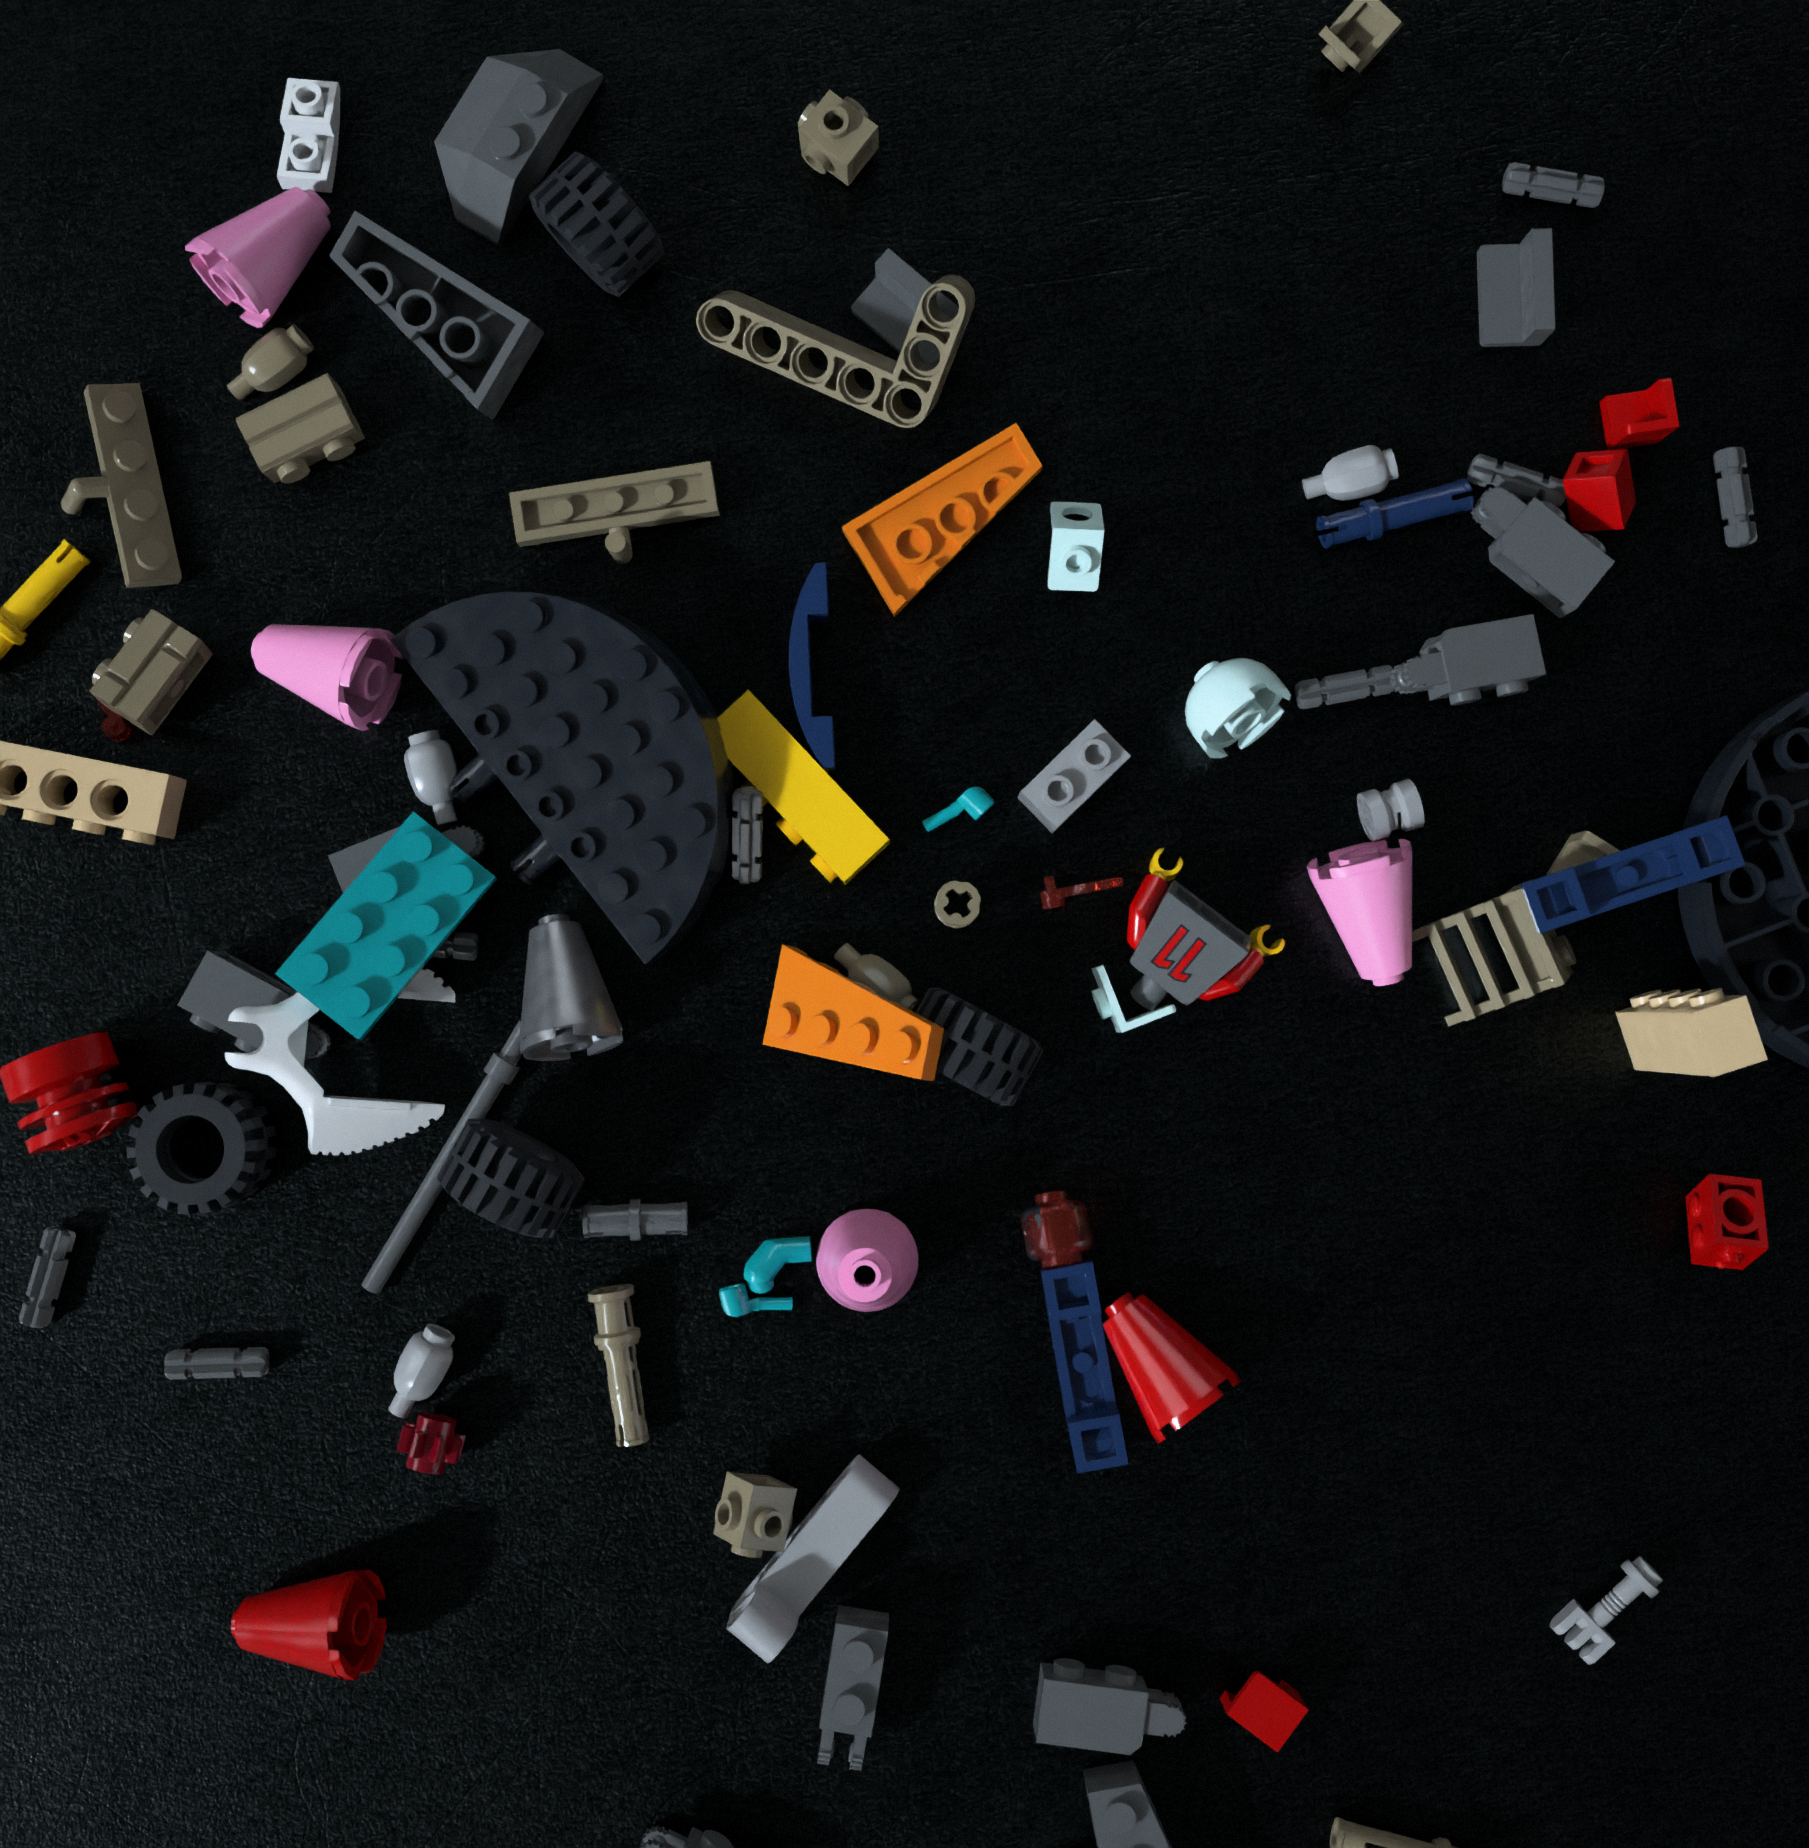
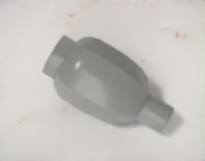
M1367 445L1332 458L1325 465L1322 474L1303 479L1302 485L1306 499L1327 494L1336 500H1353L1383 491L1390 480L1398 478V468L1391 448L1381 451L1379 447Z
M438 730L409 736L410 747L406 750L404 762L415 795L421 802L433 807L437 825L457 821L452 800H454L459 786L454 791H451L449 787L453 778L458 773V768L450 744L440 738Z
M427 1324L423 1332H417L409 1339L394 1371V1385L397 1393L388 1408L393 1415L407 1418L415 1401L430 1397L444 1379L454 1357L451 1345L455 1336L447 1329L436 1324Z

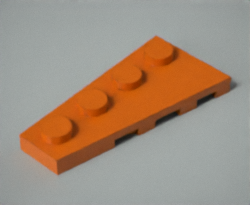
M1015 423L842 526L843 533L894 617L1041 472L1042 464L1019 426Z
M782 944L763 1045L916 1079L934 1081L944 1033L943 1027L897 1002L885 999L868 986L852 981L840 974L835 968L810 958L802 950Z

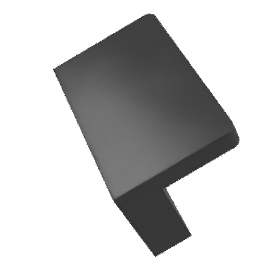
M1552 228L1531 229L1520 244L1482 245L1477 251L1480 345L1482 347L1540 346L1555 330Z
M888 248L875 262V279L852 304V313L897 352L901 353L919 301L925 290L932 284ZM938 291L936 300L940 310L948 315L958 314L959 307ZM928 340L919 341L918 350L922 359L929 363H937L940 359L937 346Z

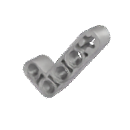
M857 1455L788 1537L784 1552L777 1551L743 1592L731 1610L726 1629L766 1663H770L792 1637L797 1628L801 1613L887 1510L900 1488L861 1455Z

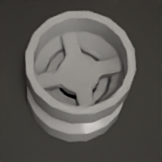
M1410 779L1393 783L1389 790L1383 792L1372 789L1357 795L1359 817L1367 837L1372 842L1389 837L1391 832L1396 829H1402L1407 832L1424 826L1425 819L1421 798L1416 786Z

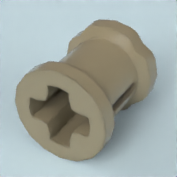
M956 880L944 884L937 893L934 902L935 913L944 925L952 928H963L971 924L978 916L981 897L972 884ZM953 892L957 897L962 896L964 893L969 896L970 901L966 906L969 913L968 916L963 918L957 912L949 916L944 909L949 903L946 897L948 893Z

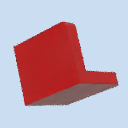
M1671 378L1659 379L1647 390L1609 395L1599 402L1607 450L1657 444L1679 427Z
M1628 449L1576 453L1563 479L1571 526L1578 532L1624 529L1636 502Z
M1259 1670L1252 1673L1236 1696L1228 1690H1225L1220 1696V1701L1226 1714L1277 1753L1309 1710L1298 1691L1283 1680L1278 1685Z

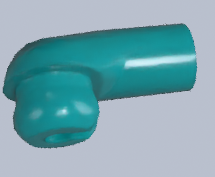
M811 1237L774 1238L764 1241L745 1264L743 1275L747 1281L748 1288L755 1293H766L774 1287V1277L784 1264L812 1262Z

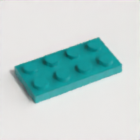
M413 811L275 974L355 1038L362 1041L497 879Z

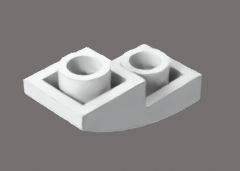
M288 78L280 115V123L285 136L277 171L278 181L282 189L298 187L303 191L311 189L315 192L332 193L340 125L339 84L333 81Z

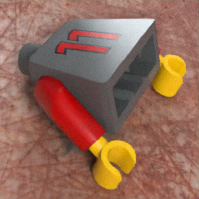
M1164 848L1158 849L1153 855L1149 864L1151 874L1146 875L1129 906L1127 941L1134 949L1130 963L1143 973L1130 990V994L1135 1001L1149 1010H1154L1167 993L1171 994L1182 1004L1189 1005L1197 998L1209 1001L1238 992L1264 964L1263 957L1277 954L1285 946V941L1282 938L1276 940L1268 949L1262 943V935L1271 925L1257 927L1248 936L1176 880H1173L1180 872L1183 860L1180 857L1173 870L1167 871L1162 869L1158 864V859ZM1173 880V882L1168 887L1167 881Z

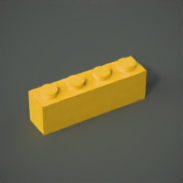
M749 690L717 718L721 728L719 731L724 743L727 760H730L731 765L747 779L740 787L754 786L756 790L763 793V806L769 803L781 816L775 825L795 846L802 839L816 853L810 862L830 883L838 876L846 885L890 844L889 838Z

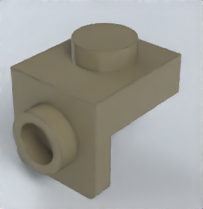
M1353 0L1330 28L1325 26L1320 31L1319 35L1328 43L1321 52L1342 73L1349 65L1358 73H1361L1404 24L1380 0Z

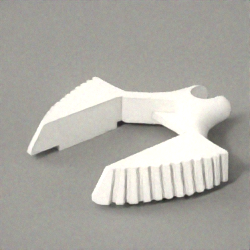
M421 969L398 997L455 1003V993L450 986L443 987L444 980L440 977L434 978V972L429 969L425 971ZM298 992L278 1004L238 1007L229 1015L228 1021L253 1023L259 1026L263 1032V1041L257 1050L250 1053L225 1052L227 1063L236 1069L250 1070L269 1075L289 1092L303 1110L308 1130V1148L311 1154L317 1155L320 1151L323 1155H328L329 1152L332 1155H339L340 1152H343L344 1155H349L351 1151L360 1153L362 1149L370 1150L373 1149V1145L379 1147L384 1145L385 1141L388 1143L393 1142L395 1137L398 1139L406 1137L405 1133L413 1134L419 1132V1126L426 1128L430 1125L429 1120L431 1118L437 1121L444 1114L445 1105L438 1103L323 1095L324 1090L304 1068L308 1020L320 1009Z

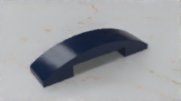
M826 562L814 564L806 578L796 604L789 642V675L793 702L804 736L817 762L829 774L836 773L834 721L832 716L813 717L810 624L830 623L828 572Z
M1726 815L1520 885L1537 932L1540 934L1745 866V862Z
M1089 1260L1041 1269L1052 1344L1077 1474L1128 1465L1120 1414L1116 1405L1100 1314L1102 1312L1093 1262Z

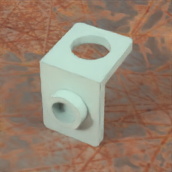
M1051 502L1052 538L1047 581L1048 588L1051 590L1094 592L1098 589L1104 539L1101 505L1097 503ZM1068 514H1081L1090 519L1075 521L1064 516Z
M1100 965L1092 968L1099 987L1092 991L1094 1002L1102 1019L1111 1017L1116 1032L1123 1033L1176 1012L1174 1004H1167L1125 1021L1104 966Z

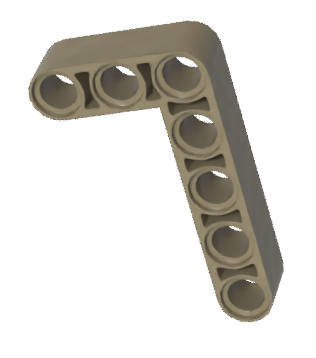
M956 275L943 276L927 288L919 301L898 361L733 290L724 291L702 304L697 312L696 324L703 339L714 346L891 424L910 428L921 423L938 402L972 314L975 295L970 283L961 276ZM945 290L955 295L959 304L958 314L948 315L940 310L936 300L938 291ZM718 306H723L732 313L734 318V328L732 330L726 329L718 321ZM764 326L771 327L777 331L781 339L780 350L772 349L765 343L763 338ZM928 340L937 346L940 353L939 363L933 364L922 359L918 350L919 341ZM810 347L819 348L824 352L828 361L827 370H821L813 366L808 355ZM856 368H864L872 374L875 382L874 390H866L858 385L854 375ZM901 389H912L919 395L922 403L921 410H911L903 404L900 396Z

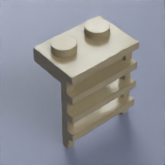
M1520 884L1512 887L1505 894L1412 930V942L1427 936L1429 937L1461 1009L1445 1016L1448 1026L1474 1019L1478 1015L1494 1009L1498 1010L1510 1003L1530 998L1550 988L1562 986L1573 974L1571 965L1576 964L1573 949L1565 935L1557 937L1554 929L1538 934ZM1487 913L1519 985L1518 989L1503 993L1471 921L1472 918ZM1454 925H1458L1490 998L1478 1004H1474L1442 930Z

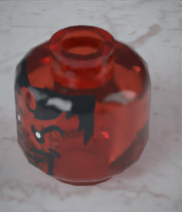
M1054 1191L1036 1195V1206L1029 1207L1021 1215L1028 1257L1034 1261L1041 1262L1043 1269L1083 1262L1082 1254L1087 1253L1093 1246L1085 1204L1078 1200H1067L1065 1191Z

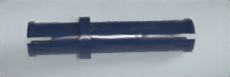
M1461 478L1451 483L1377 503L1374 499L1361 501L1358 508L1327 516H1318L1316 521L1317 531L1338 526V531L1318 537L1321 545L1327 549L1333 545L1366 537L1367 540L1378 539L1382 537L1384 531L1460 511H1469L1473 508V496L1452 500V496L1472 491L1468 480Z

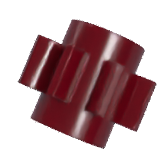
M420 1412L416 1424L406 1422V1426L402 1427L397 1446L398 1452L408 1453L406 1467L427 1474H443L447 1462L457 1464V1460H460L466 1435L454 1433L457 1420L438 1413Z

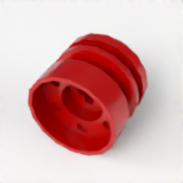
M107 1032L88 1034L54 1044L18 1058L0 1068V1079L9 1103L20 1104L37 1101L39 1109L29 1113L17 1122L19 1129L24 1131L45 1125L47 1127L46 1131L25 1141L30 1155L47 1151H67L86 1145L114 1133V1130L122 1124L138 1116V1109L134 1101L112 1107L109 1105V1102L130 1092L126 1082L103 1086L100 1082V1077L110 1073L120 1065Z

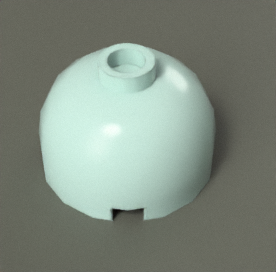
M1247 658L1230 659L1221 663L1213 661L1201 668L1194 678L1195 684L1189 692L1185 707L1187 726L1210 758H1223L1228 755L1222 748L1228 747L1238 740V746L1242 750L1265 734L1284 713V710L1279 705L1282 697L1290 701L1291 694L1277 675L1263 663Z

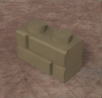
M328 373L236 418L238 427L248 443L259 469L274 483L280 480L282 483L296 482L309 474L310 469L308 466L325 458L329 461L343 459L355 451V443L365 439L341 388Z
M151 609L144 619L138 617L127 627L123 636L125 644L115 658H107L98 665L92 676V683L94 685L89 692L107 708L148 734L153 735L213 654L198 637L181 626L176 625L154 609Z

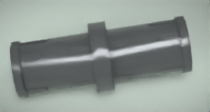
M630 1199V1204H584L582 1215L584 1238L630 1236V1240L633 1241L641 1240L642 1235H688L687 1202L641 1204V1199Z

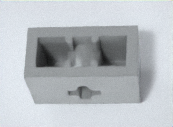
M1094 719L1020 791L1017 798L1053 834L1131 755Z

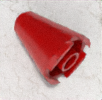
M1127 1292L1104 1310L1110 1317L1103 1324L1104 1330L1147 1426L1158 1444L1167 1438V1435L1161 1429L1169 1423L1176 1432L1222 1397L1224 1393L1218 1387L1220 1383L1228 1379L1234 1387L1242 1381L1235 1371L1144 1294L1134 1299L1130 1292Z
M356 1569L246 1597L234 1611L231 1619V1633L242 1650L343 1680L361 1679L358 1676L360 1673H370L375 1667L382 1651L387 1618L378 1617L377 1600L386 1601L385 1590L379 1576L374 1572Z

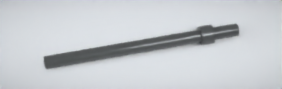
M521 1020L518 1021L500 1053L494 1052L484 1068V1072L487 1073L486 1077L361 1285L369 1292L380 1294L443 1189V1186L437 1179V1175L467 1120L471 1118L484 1119L504 1085H511L521 1067L517 1063L523 1055L519 1046Z

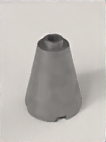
M554 914L540 918L538 920L539 925L533 927L529 932L519 1035L521 1054L528 1060L556 1061L571 1059L570 1052L587 1049V1055L590 1056L623 1043V1028L581 924L576 921H570L569 916L565 914Z

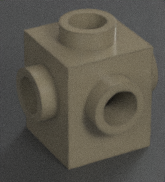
M829 89L819 103L812 101L806 107L798 121L801 155L814 170L821 174H825L828 171L849 187L879 148L878 125L868 119V113L857 101L850 97L842 99Z
M727 1472L721 1500L718 1502L715 1510L716 1524L713 1534L732 1544L731 1551L741 1556L760 1558L763 1550L784 1552L787 1534L793 1522L792 1511L797 1489L769 1475Z

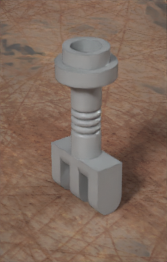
M1641 1556L1637 1557L1633 1562L1627 1559L1621 1565L1627 1576L1612 1589L1613 1591H1609V1595L1606 1594L1605 1598L1597 1602L1588 1612L1575 1599H1572L1550 1622V1628L1558 1635L1564 1634L1576 1623L1566 1634L1564 1641L1573 1650L1579 1649L1584 1645L1580 1650L1579 1656L1588 1665L1595 1663L1616 1644L1604 1627L1618 1615V1612H1621L1622 1608H1626V1605H1629L1643 1591L1650 1598L1655 1597L1660 1592L1657 1586L1663 1579Z

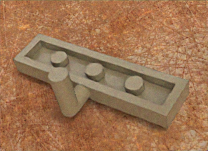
M140 383L87 385L84 390V396L102 476L73 479L61 500V507L68 514H77L83 508L87 498L106 497L126 588L178 584L182 579Z
M710 461L509 493L516 542L520 547L609 533L605 539V546L613 559L619 564L628 563L633 556L629 530L720 516Z

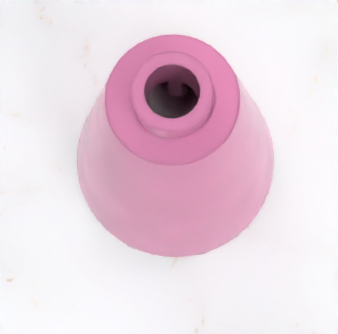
M293 187L193 238L185 246V250L196 253L189 259L193 268L204 283L226 306L232 301L238 303L246 310L240 316L241 319L256 328L263 327L270 321L330 230L331 225L327 218L330 210L324 200L313 190L303 191L298 187Z
M271 624L258 633L252 643L251 655L256 669L261 674L355 729L369 730L366 726L369 722L376 724L382 722L392 708L401 686L402 674L395 673L394 666L395 657L403 659V655L391 641L395 635L381 628Z
M1386 839L1348 846L1329 852L1330 863L1319 867L1318 860L1315 858L1307 865L1309 877L1360 977L1372 980L1375 986L1390 985L1403 980V973L1412 967V848L1410 842L1406 839H1399L1400 848L1388 849Z
M875 1209L853 1210L834 1220L821 1237L816 1255L817 1272L827 1293L839 1304L856 1311H878L892 1306L909 1291L918 1270V1251L915 1240L906 1225L892 1214ZM867 1265L873 1268L875 1273L862 1274L856 1269Z

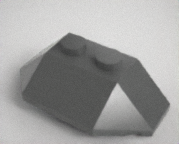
M561 49L486 57L434 141L454 215L459 223L494 244L501 246L529 201V194L539 185L602 83L603 75Z

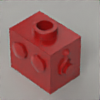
M1709 1174L1685 1196L1691 1264L1718 1267L1719 1269L1743 1270L1769 1249L1762 1180Z

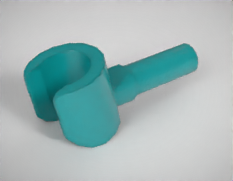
M971 787L955 802L951 803L950 806L922 822L929 832L957 817L964 810L976 821L994 805V800L983 788Z
M746 1283L726 1286L719 1290L722 1308L727 1315L732 1317L742 1316L751 1311L792 1310L793 1308L792 1297H754L749 1299Z

